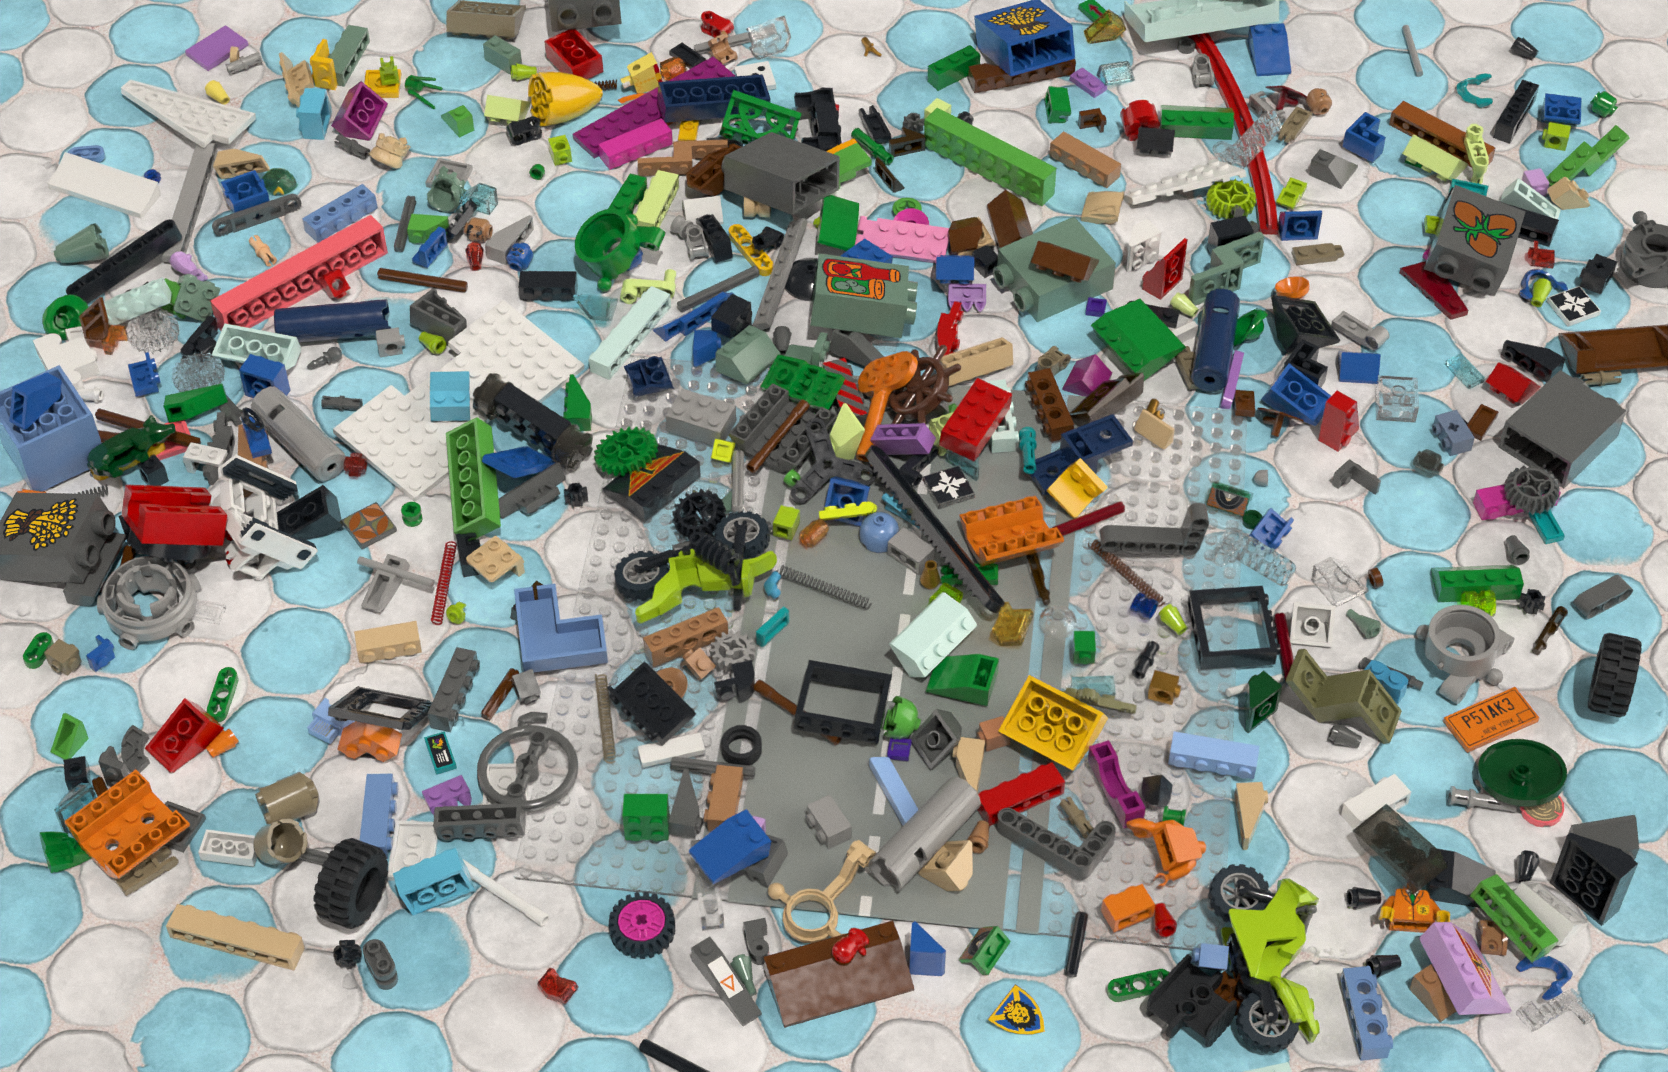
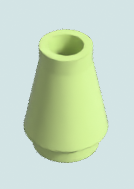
M1176 293L1170 302L1173 309H1178L1181 313L1191 318L1199 311L1184 293Z

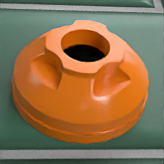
M1287 277L1275 284V291L1277 296L1302 299L1309 292L1310 285L1308 279L1304 277Z

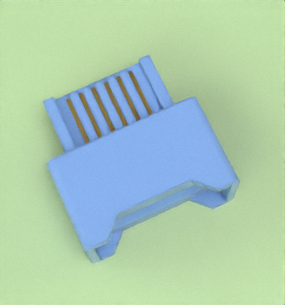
M324 698L312 712L313 721L307 729L309 734L331 744L338 735L341 736L344 727L355 721L335 720V717L328 716V708L331 705L329 704V699Z

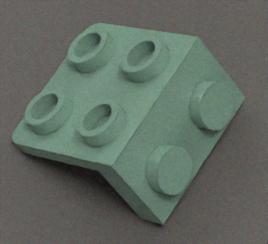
M191 274L180 276L177 284L181 286L173 310L204 322L208 316H212L213 310L210 301L218 297L221 288L216 287L210 281H200Z
M820 332L814 347L789 345L785 356L805 360L810 365L821 367L826 360L827 352L830 350V341H827L828 333Z

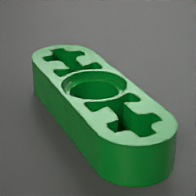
M225 667L219 671L207 706V713L217 722H222L227 718L239 681L237 671L232 667ZM220 692H228V695L224 698L217 697Z
M1155 969L1113 979L1108 984L1107 996L1114 1002L1148 996L1159 985L1160 981H1157V978L1161 977L1163 980L1170 972L1165 969ZM1141 981L1146 987L1139 990L1133 986V983ZM1118 987L1121 993H1118L1114 988Z

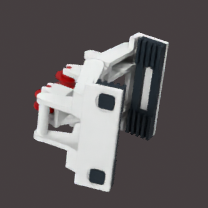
M234 455L218 468L220 494L213 500L212 506L221 507L227 514L224 538L228 541L234 540L225 549L226 561L230 565L231 570H239L253 576L256 580H261L276 566L286 570L292 567L302 569L318 550L314 543L278 530L276 504L280 505L282 500L285 501L289 498L288 496H292V494L298 491L296 481L238 455ZM243 488L253 492L245 501ZM254 512V517L252 518L248 514ZM260 553L266 555L257 568L248 566L259 562L258 556Z

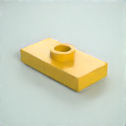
M700 120L681 121L678 141H697Z

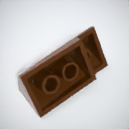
M1005 189L987 204L995 241L999 248L1033 234L1023 200Z

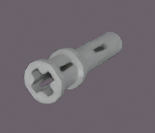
M1455 786L1450 787L1449 805L1460 804L1466 805L1467 808L1480 806L1512 812L1516 811L1517 806L1499 801L1491 795L1476 793L1474 789H1469L1468 791L1456 789Z

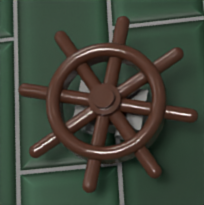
M945 345L939 347L933 358H919L918 350L913 349L911 351V354L917 358V369L914 376L905 386L893 390L889 395L885 410L891 407L897 413L891 424H901L903 419H918V423H925L926 425V420L930 422L931 419L949 413L948 403L953 400V397L947 394L949 376L960 371L961 365L955 364L946 369L940 363V360L947 351ZM907 399L902 406L901 401Z

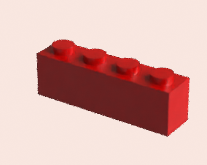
M1053 762L1047 765H1040L1031 772L1022 773L1017 778L1008 782L1004 781L990 790L981 791L978 794L981 804L977 811L990 826L994 825L998 821L999 811L1004 808H1011L1021 813L1064 794L1065 780Z

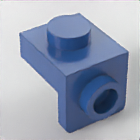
M99 634L95 637L98 647L86 655L89 666L94 672L105 667L115 658L113 652L114 645L108 638L104 639Z

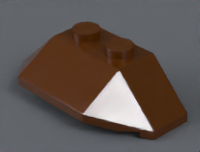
M731 144L728 145L729 147L718 149L706 155L686 173L687 187L704 194L717 196L725 189V176L722 172L724 156L741 148V146Z

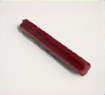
M1119 501L1052 528L1057 527L1063 536L1125 512V505L1122 501Z
M1282 612L1274 615V623L1286 681L1294 659L1286 615Z

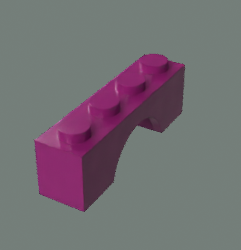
M1107 740L1089 746L1088 763L1124 829L1128 828L1126 826L1127 821L1145 817L1146 807L1138 792L1131 791L1127 786L1120 770L1118 756L1110 741Z

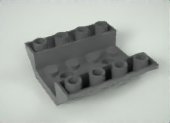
M772 383L730 431L729 437L744 452L747 458L752 459L761 450L796 406V404L789 402V391ZM823 407L816 414L807 410L796 422L799 425L793 426L775 447L778 450L772 451L762 465L778 473L795 469L811 450L805 431L807 422L812 418L822 419L828 430L836 421L838 414ZM816 423L811 424L810 430L813 433L821 431L820 425Z

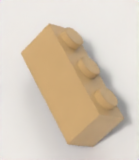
M417 621L354 631L359 663H370L382 659L422 653Z

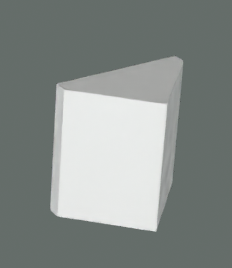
M720 196L682 200L686 221L689 220L693 222V225H697L696 218L706 214H713L720 225L723 224Z
M1294 602L1290 618V642L1293 644L1332 647L1336 606Z

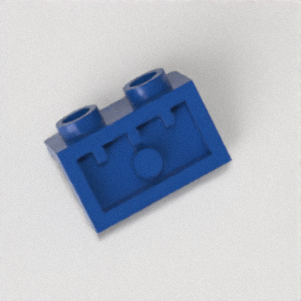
M438 227L430 234L428 240L420 246L419 251L412 258L413 263L426 268L430 266L447 246L444 228Z

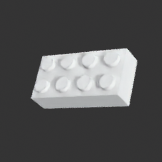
M206 830L198 852L200 859L254 867L257 859L253 845L255 836Z

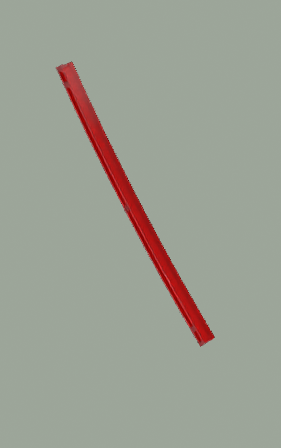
M1208 33L1199 34L1200 37H1198V34L1188 35V38L1195 41L1197 52L1209 57L1214 72V82L1226 107L1233 109L1234 126L1243 149L1253 191L1256 195L1259 232L1266 235H1278L1277 211L1269 169L1257 129L1245 99Z

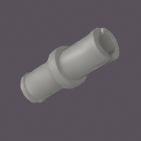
M257 51L246 57L241 56L239 60L225 64L231 75L242 69L247 70L248 67L263 61L260 53Z

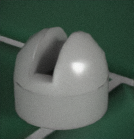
M1259 470L1255 473L1254 481L1256 484L1268 486V470Z

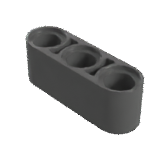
M1614 575L1579 594L1573 601V604L1587 619H1590L1626 600L1632 594L1633 589L1620 575Z

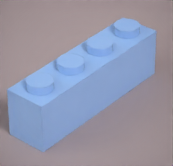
M1174 731L1168 764L1176 767L1192 768L1198 771H1210L1221 775L1227 774L1244 779H1254L1260 746Z

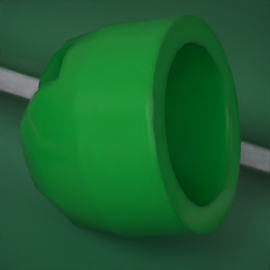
M535 164L531 167L529 174L533 179L540 180L545 174V168L541 164Z

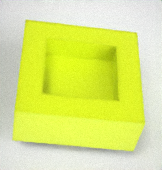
M715 439L711 458L732 462L735 443Z

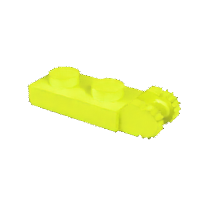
M865 501L859 506H856L855 503L845 504L844 508L837 509L836 506L824 507V511H819V518L826 521L866 516L876 512L877 505L871 501Z

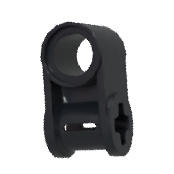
M535 116L511 122L506 127L513 145H521L542 137V130L539 128L541 124L540 119Z

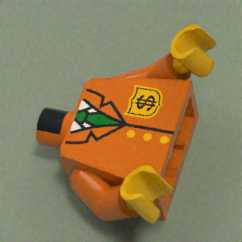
M1408 880L1403 883V889H1396L1395 895L1389 896L1382 905L1379 920H1382V918L1389 919V930L1424 933L1435 920L1436 922H1450V912L1441 910L1435 901L1430 899L1429 893L1426 890H1417V883Z

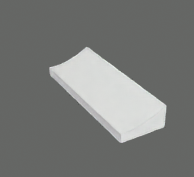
M67 152L64 153L57 170L47 183L49 189L140 219L144 217L161 196L159 185L156 181Z

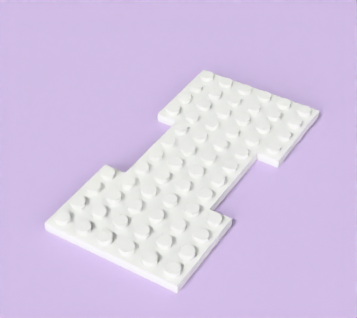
M503 300L448 341V347L456 352L458 356L437 372L469 371L470 420L478 417L485 423H489L497 416L494 398L509 382L542 403L563 387L566 382H569L570 374L577 376L582 372L584 364ZM429 377L405 396L390 385L333 428V433L416 502L449 476L446 433L470 420L431 421Z

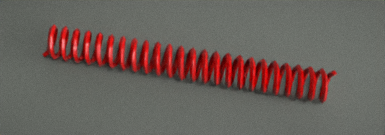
M453 541L445 544L431 615V622L435 625L443 623V614L448 597L447 591H449L454 556L457 549V544Z

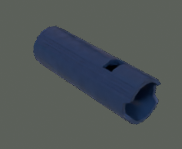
M1211 290L1206 295L1203 305L1191 378L1196 387L1208 392L1222 390L1227 385L1240 311V299L1231 290ZM1222 308L1229 312L1221 313L1213 309Z
M388 300L275 309V333L297 337L299 343L376 336L377 330L391 329L385 318L390 313Z

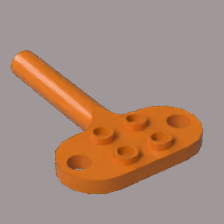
M902 351L870 362L859 376V391L866 396H873L864 425L865 431L856 453V458L860 461L869 462L865 453L871 445H874L870 439L877 425L882 423L889 395L893 390L905 386L915 374L918 361L908 351Z

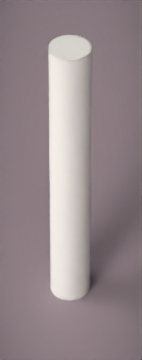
M1282 674L1271 676L1278 683L1284 681ZM1248 683L1227 688L1226 695L1230 697L1247 692Z

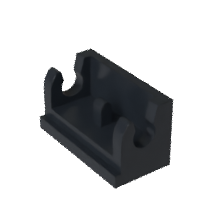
M476 533L456 534L463 577L481 575L466 560L468 555L481 546L479 539L468 540L476 538Z

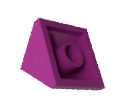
M1096 354L1076 361L1062 390L1087 397L1103 381L1110 380L1112 372Z

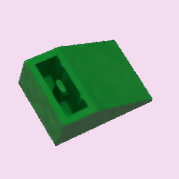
M982 654L946 656L933 669L926 692L988 706L998 675L999 658Z

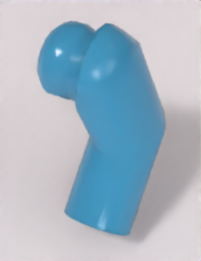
M773 571L764 583L766 594L773 599H776L781 594L776 585L781 579V575L776 571Z

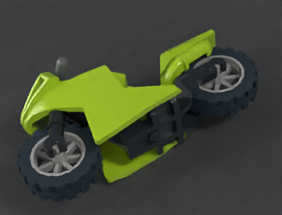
M1231 864L1228 868L1223 867L1220 869L1219 873H1216L1209 887L1208 899H1210L1211 909L1214 908L1215 915L1223 918L1224 922H1231L1232 927H1223L1221 929L1223 946H1229L1228 961L1230 973H1233L1237 982L1235 988L1237 989V995L1243 1000L1236 1018L1238 1034L1242 1035L1243 1041L1246 1044L1249 1043L1252 1049L1256 1051L1257 1049L1262 1050V1053H1268L1269 1051L1277 1053L1280 1049H1286L1300 1030L1308 1042L1313 1043L1320 1032L1319 1022L1314 1019L1313 1015L1315 1010L1314 1001L1312 998H1309L1306 987L1281 977V972L1300 954L1306 941V932L1313 914L1317 912L1316 905L1319 902V898L1290 878L1278 880L1277 893H1272L1268 890L1269 884L1267 881H1264V876L1261 873L1258 874L1255 868L1245 867L1246 865L1239 864V866ZM1234 882L1235 889L1227 884ZM1223 889L1231 893V895L1225 897ZM1252 1016L1256 1017V1019H1257V1022H1256V1023H1253V1022H1252V1020H1251V1017H1252ZM1275 1025H1281L1283 1031L1280 1033ZM1257 1027H1261L1262 1032H1260L1257 1029Z

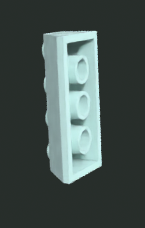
M224 324L212 357L244 363L248 356L253 354L285 364V368L288 370L296 365L302 349L297 337Z
M942 592L889 645L909 677H926L977 624L967 608Z

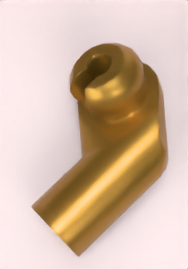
M1151 399L1146 410L1163 420L1164 414H1160V410H1157L1159 401Z

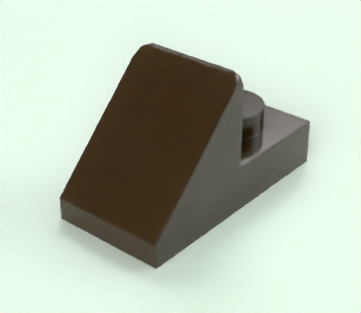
M902 127L900 138L889 140V153L894 157L925 151V135Z

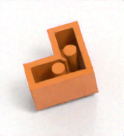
M355 721L343 728L337 750L353 759L367 752L377 760L385 762L397 755L402 734L392 728Z

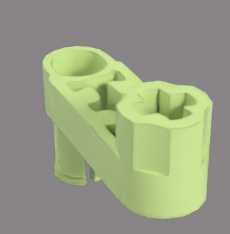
M1470 124L1466 130L1464 144L1473 170L1471 182L1482 184L1484 173H1486L1489 157L1482 138L1483 127L1478 124Z
M667 269L664 273V281L626 279L622 284L620 299L627 304H632L637 298H641L642 294L651 286L669 293L670 297L673 298L676 288V271Z

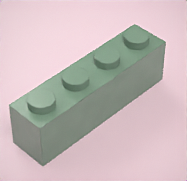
M348 24L345 31L342 32L339 42L335 44L332 54H329L328 58L333 59L338 86L345 87L370 43L368 28Z

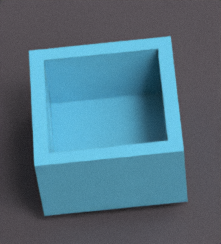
M305 88L303 95L300 96V107L296 109V117L300 120L299 131H302L303 139L325 140L331 118L326 89Z

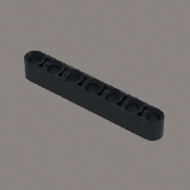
M172 219L163 221L66 288V294L76 295L87 304L178 243L182 239V234L176 223Z

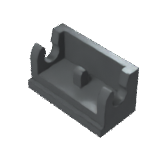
M767 835L771 840L769 856L744 868L752 882L757 877L760 879L762 886L767 888L788 855L784 839Z

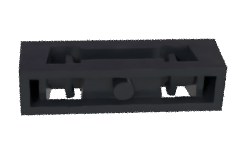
M1522 79L1497 121L1494 139L1509 144L1512 142L1536 101L1539 89L1538 84Z

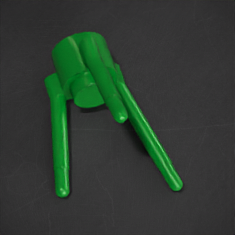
M408 76L405 80V88L408 89V94L415 96L432 109H435L433 104L416 92L421 91L423 87L443 90L440 86L422 82L436 81V78Z

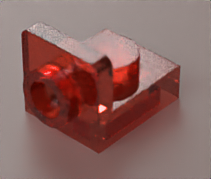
M1534 241L1533 247H1529L1528 258H1531L1530 266L1553 269L1555 250L1538 248V241Z

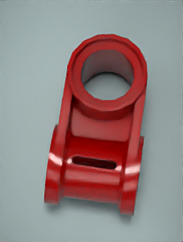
M705 11L701 14V20L703 21L701 31L715 38L722 31L729 35L734 30L733 23L727 18H723L712 11Z

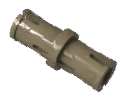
M1598 371L1594 374H1581L1580 379H1588L1584 381L1587 386H1604L1609 383H1621L1622 378H1614V376L1622 375L1620 371L1605 373L1604 371Z
M1066 797L1068 802L1063 799L1059 804L1060 807L1068 815L1069 822L1077 827L1083 838H1087L1088 835L1086 833L1090 834L1094 827L1091 826L1085 818L1084 811L1079 810L1072 798Z

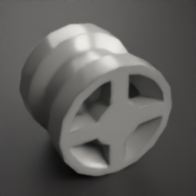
M679 215L672 221L670 228L673 233H679L680 237L686 238V228L693 225V222L686 221L683 216Z

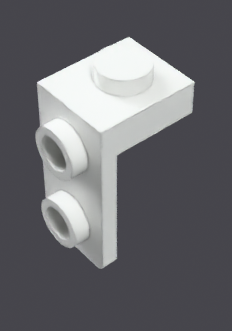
M191 442L183 456V463L188 473L195 474L200 463L220 467L228 453L224 449Z

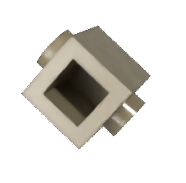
M60 639L44 652L50 667L55 672H61L66 676L77 669L82 662L78 648Z

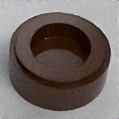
M1377 567L1369 569L1368 578L1373 588L1382 587L1384 582Z

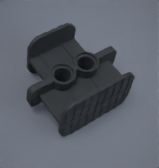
M1187 954L1150 994L1146 1015L1150 1017L1155 1014L1167 1023L1166 1035L1169 1038H1173L1183 1026L1190 1027L1206 1039V1047H1211L1226 1028L1230 1026L1235 1016L1237 1001L1233 1000L1228 1003L1214 993L1222 983L1223 974L1217 971L1212 977L1208 976L1191 963L1192 956ZM1199 995H1202V996H1205L1206 998H1199L1198 996H1199ZM1183 1011H1190V1012H1192V1013H1191V1014H1187V1013H1185V1012H1183Z

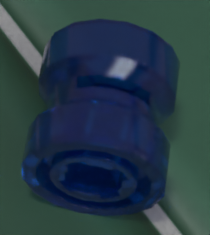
M1139 592L1133 599L1130 610L1135 613H1141L1144 618L1150 620L1155 614L1159 602L1155 599L1149 600L1145 594Z

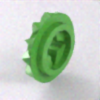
M913 198L898 199L892 206L894 216L906 209V207L922 211L921 204Z

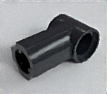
M766 226L760 234L753 236L752 243L754 248L759 251L771 246L779 248L782 245L784 233Z

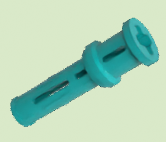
M1024 427L1019 431V447L1023 451V469L1027 474H1032L1036 470L1034 450L1037 447V441L1035 440L1036 431L1032 427Z

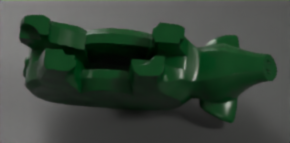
M150 415L143 423V428L127 429L92 449L87 457V467L92 469L94 474L98 476L117 478L123 473V470L119 468L131 464L134 460L139 462L146 461L149 458L147 451L151 445L164 443L167 437L175 433V425L173 423L166 425L158 423Z

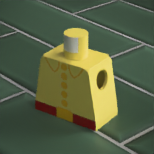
M652 52L627 66L629 76L620 79L624 89L634 86L638 94L651 91L658 87L659 82H663L658 64Z

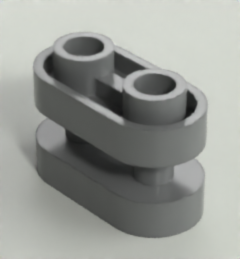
M369 940L363 946L366 966L380 989H392L398 983L395 963L381 940Z

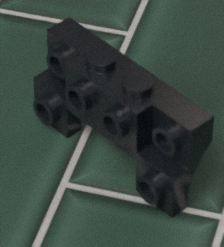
M822 87L810 92H795L794 102L796 111L810 112L814 137H803L801 143L823 151H828L842 144L841 125L838 123L839 112L836 110L833 88Z

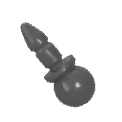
M331 347L327 352H323V356L311 361L307 368H316L325 362L328 365L331 364V361L337 362L341 359L342 352L338 347Z

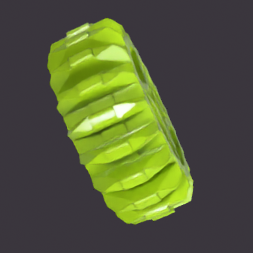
M1236 178L1227 182H1214L1206 195L1209 211H1212L1213 215H1218L1219 219L1222 217L1225 219L1234 218L1231 214V209L1236 204L1245 211L1243 216L1246 215L1247 217L1248 214L1252 213L1256 204V195L1253 187H1249V183L1244 184L1243 180L1237 181Z

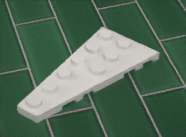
M1213 159L1208 161V164L1194 166L1192 170L1180 171L1173 177L1167 176L1159 182L1147 183L1143 188L1131 189L1129 193L1124 195V200L1135 205L1155 200L1157 198L1156 195L1171 196L1174 195L1173 191L1183 189V192L1211 186L1213 181H1230V177L1233 176L1243 178L1246 177V172L1244 169L1230 165L1227 162Z

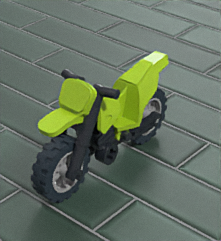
M742 511L736 514L730 513L728 517H723L721 522L717 523L716 530L714 531L716 540L728 545L729 548L735 549V553H740V561L737 568L728 567V574L722 573L695 556V545L700 536L705 534L704 532L693 533L689 537V545L677 551L667 550L659 554H654L653 551H638V553H630L628 557H623L621 562L616 564V570H614L616 587L619 593H623L625 598H631L633 601H637V599L646 601L648 598H651V600L636 608L637 622L640 624L681 604L683 602L682 590L691 585L701 587L702 591H722L734 588L733 610H741L742 594L744 593V597H749L752 594L754 577L771 570L777 563V556L773 551L762 554L764 549H767L768 542H770L769 528L766 520L757 513L753 514L751 511L743 513Z

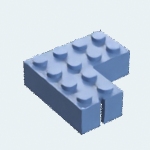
M556 584L537 586L539 600H534L533 587L514 589L524 672L530 669L535 673L608 663L602 614L560 620Z

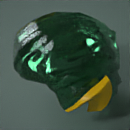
M272 168L262 177L265 183L264 187L273 195H276L278 192L281 195H285L298 187L293 174L283 168Z

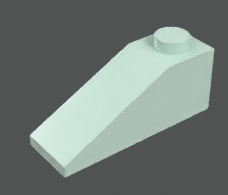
M1519 178L1504 189L1500 202L1558 219L1561 209Z

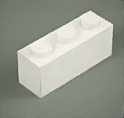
M1395 774L1388 778L1384 777L1373 787H1366L1356 797L1346 799L1343 803L1341 816L1358 834L1409 803L1411 791Z

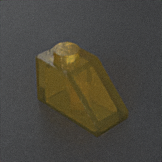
M1108 9L1084 30V34L1088 43L1093 44L1114 41L1127 29L1123 19Z

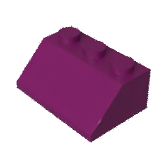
M360 81L349 89L331 126L344 137L369 141L388 103Z

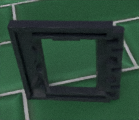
M357 686L328 708V716L335 717V720L338 721L352 720L397 730H410L428 715L432 702L426 699ZM372 701L412 708L400 718L361 711Z

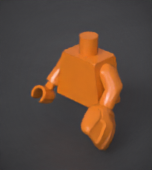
M1136 818L1126 822V826L1133 831L1134 836L1138 838L1154 837L1164 872H1169L1166 875L1158 873L1155 876L1154 880L1160 878L1164 881V883L1157 886V889H1163L1171 879L1175 881L1188 875L1196 867V862L1202 858V854L1206 851L1205 842L1197 840L1195 831L1192 828L1184 827L1175 820L1154 823L1145 818Z

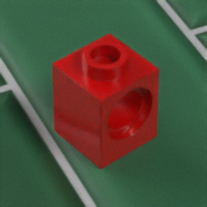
M333 269L319 277L329 298L336 297L339 299L347 294V290L351 289L340 269ZM334 280H336L339 284L337 290H335L332 286Z

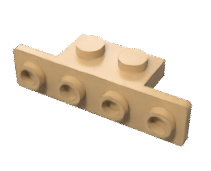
M281 52L279 53V64L283 69L282 76L286 81L285 87L289 93L288 99L293 105L296 104L300 107V96L304 93V89L315 87L309 63L303 60L293 67L292 61Z

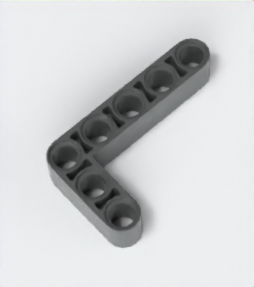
M1198 502L1188 507L1181 528L1106 525L1099 530L1102 550L1110 553L1194 555L1201 547L1209 526V518L1206 505Z
M1004 808L998 813L997 830L1001 835L1078 880L1087 879L1111 849L1115 840L1116 827L1109 821L1099 822L1082 845L1077 847L1014 809Z

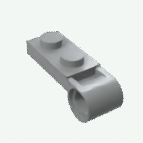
M1342 311L1332 320V327L1373 351L1377 350L1390 337L1389 332L1383 326H1377L1373 329L1345 311Z

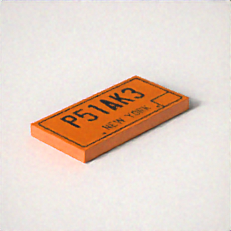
M1513 687L1444 717L1443 722L1468 753L1537 723L1539 716L1517 688Z

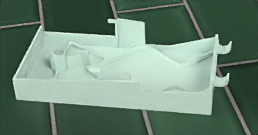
M1159 0L1129 5L1127 1H1124L1125 19L1144 42L1278 22L1279 1L1282 0Z

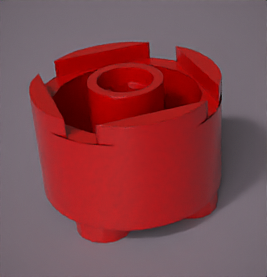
M1148 100L1133 101L1129 103V107L1123 108L1120 112L1125 134L1130 141L1138 139L1139 127L1157 129L1160 127L1155 105L1153 103L1150 104Z

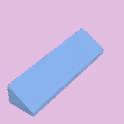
M871 757L869 758V767L903 826L918 811V808L890 758Z

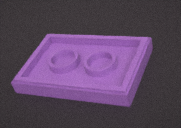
M225 25L185 50L186 56L209 71L230 58L231 46L238 47L239 51L249 46L245 38Z

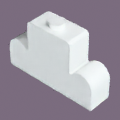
M48 334L33 340L36 352L45 370L47 371L60 365L76 390L85 389L82 380L99 374L96 352L94 348H89L84 337L62 343L61 337L58 334Z

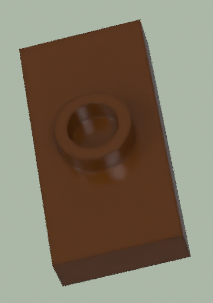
M1235 390L1234 406L1236 416L1255 417L1254 391Z

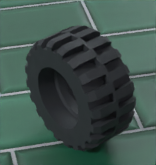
M1614 633L1603 635L1594 665L1588 696V708L1592 712L1619 718L1627 714L1641 658L1642 643L1637 638Z
M354 838L342 840L334 846V850L330 851L327 860L322 865V870L318 874V881L314 888V909L320 918L348 929L359 927L365 923V920L369 919L372 911L377 907L378 900L382 896L381 893L383 888H385V879L388 874L387 856L381 848Z

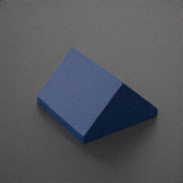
M1338 351L1339 382L1378 384L1381 354Z
M914 921L911 928L910 974L926 976L944 975L946 950Z

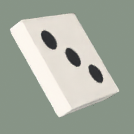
M768 61L734 67L736 76L763 74L767 89H776V82Z

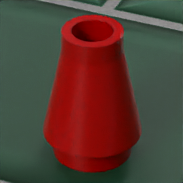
M1164 903L1156 904L1154 910L1155 931L1162 937L1172 936L1176 932L1177 922Z

